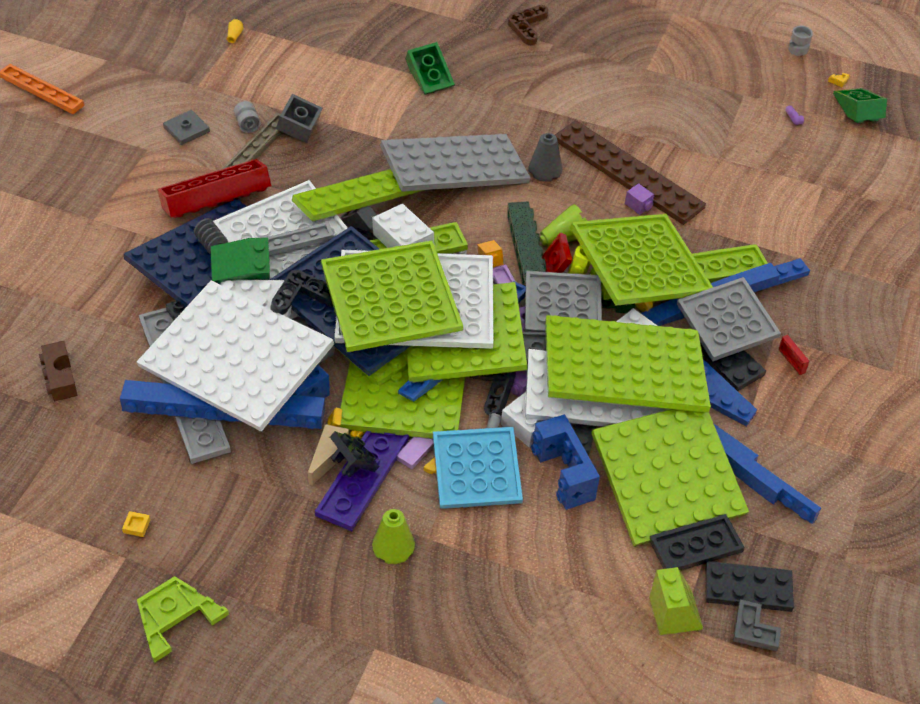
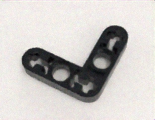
M292 270L273 297L270 309L275 313L284 315L299 292L327 306H333L331 298H329L330 293L327 283L303 271ZM314 285L318 287L319 290L313 291L309 288V286ZM283 290H291L293 294L287 295ZM281 300H283V305H281L280 307L277 306L280 304Z
M516 371L505 372V375L496 373L469 376L472 379L493 381L484 405V411L488 416L492 413L502 415V410L506 406L516 377ZM504 387L503 393L496 395L497 389Z

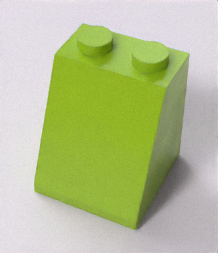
M679 568L656 570L649 598L660 635L702 630L703 625L692 589Z

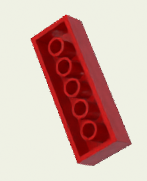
M254 159L158 188L157 192L162 209L170 217L179 218L187 212L195 213L203 207H214L219 202H230L239 196L246 197L255 191H265L272 185L267 166Z

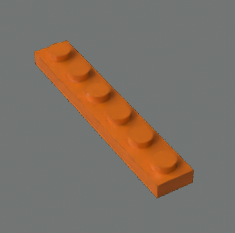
M8 64L0 70V78L71 114H75L85 106L84 100L12 64Z

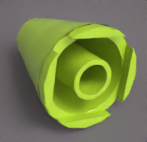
M577 205L569 206L540 232L539 240L543 246L549 247L559 233L566 234L568 242L577 240L570 228L572 222L587 221L585 217L582 218L579 214L582 211Z
M390 509L384 513L372 543L375 556L378 559L385 560V563L388 564L405 562L413 554L415 541L405 516L397 509Z

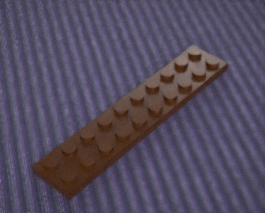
M577 120L555 134L558 144L630 190L639 183L654 194L653 206L682 225H685L705 209V202Z

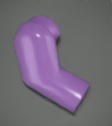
M789 105L786 107L785 111L793 124L804 123V117L802 115L799 116L793 106Z

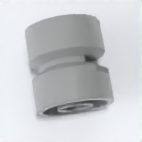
M794 27L788 46L789 52L797 56H803L808 53L813 36V31L809 27Z
M243 101L235 106L234 115L241 131L245 133L256 131L260 127L261 121L253 103Z

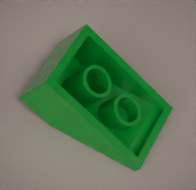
M438 42L407 51L405 60L424 95L455 85Z
M864 88L833 92L847 117L853 119L854 122L863 123L864 120L879 121L880 118H886L887 98Z
M268 237L246 238L211 246L212 281L221 283L227 280H269Z

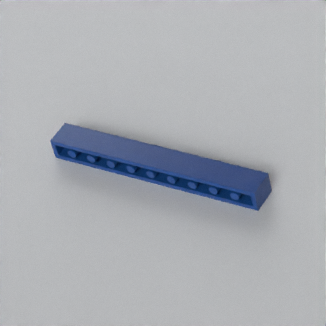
M125 380L120 396L122 411L130 413L138 412L151 415L160 414L242 422L172 384ZM292 395L268 425L322 429L325 414V398Z

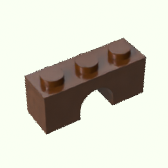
M65 341L42 345V354H39L41 366L45 365L46 367L42 369L44 379L49 380V383H45L48 395L52 394L54 402L78 396L72 370L60 371L71 367Z

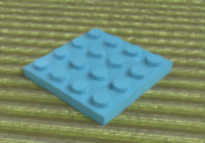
M513 427L433 432L440 509L518 504L523 502Z

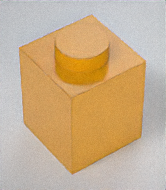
M494 240L477 244L478 255L493 256V268L504 265L502 248Z

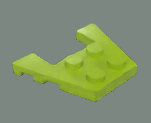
M175 576L137 599L154 663L172 652L171 646L162 636L163 632L198 610L204 614L212 626L229 615L226 607L217 605L213 599L201 595L195 588Z

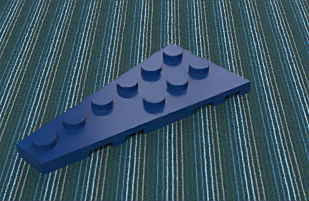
M703 360L711 408L747 427L756 415L757 409Z

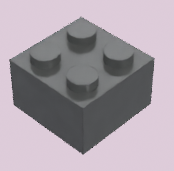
M292 94L279 117L276 129L307 143L319 121L323 108Z

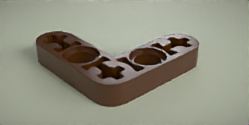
M538 5L508 16L509 27L526 45L532 46L537 43L538 34L529 24L546 19L548 17V7Z

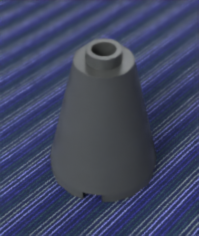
M551 133L541 135L529 163V173L531 172L533 177L540 181H552V178H559L562 174V162L557 137Z

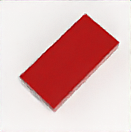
M788 335L783 336L778 350L799 375L805 374L810 361Z

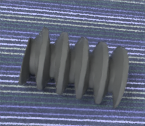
M210 218L201 220L194 228L195 236L210 256L211 246L228 243L227 238Z

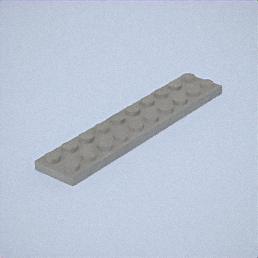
M166 308L139 315L149 348L173 322ZM161 379L162 383L171 384V383H169V382H167V381ZM174 416L191 464L231 452L220 420Z

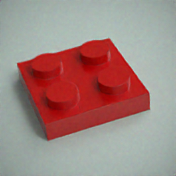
M559 233L542 255L545 272L563 273L570 266L572 256L566 234Z

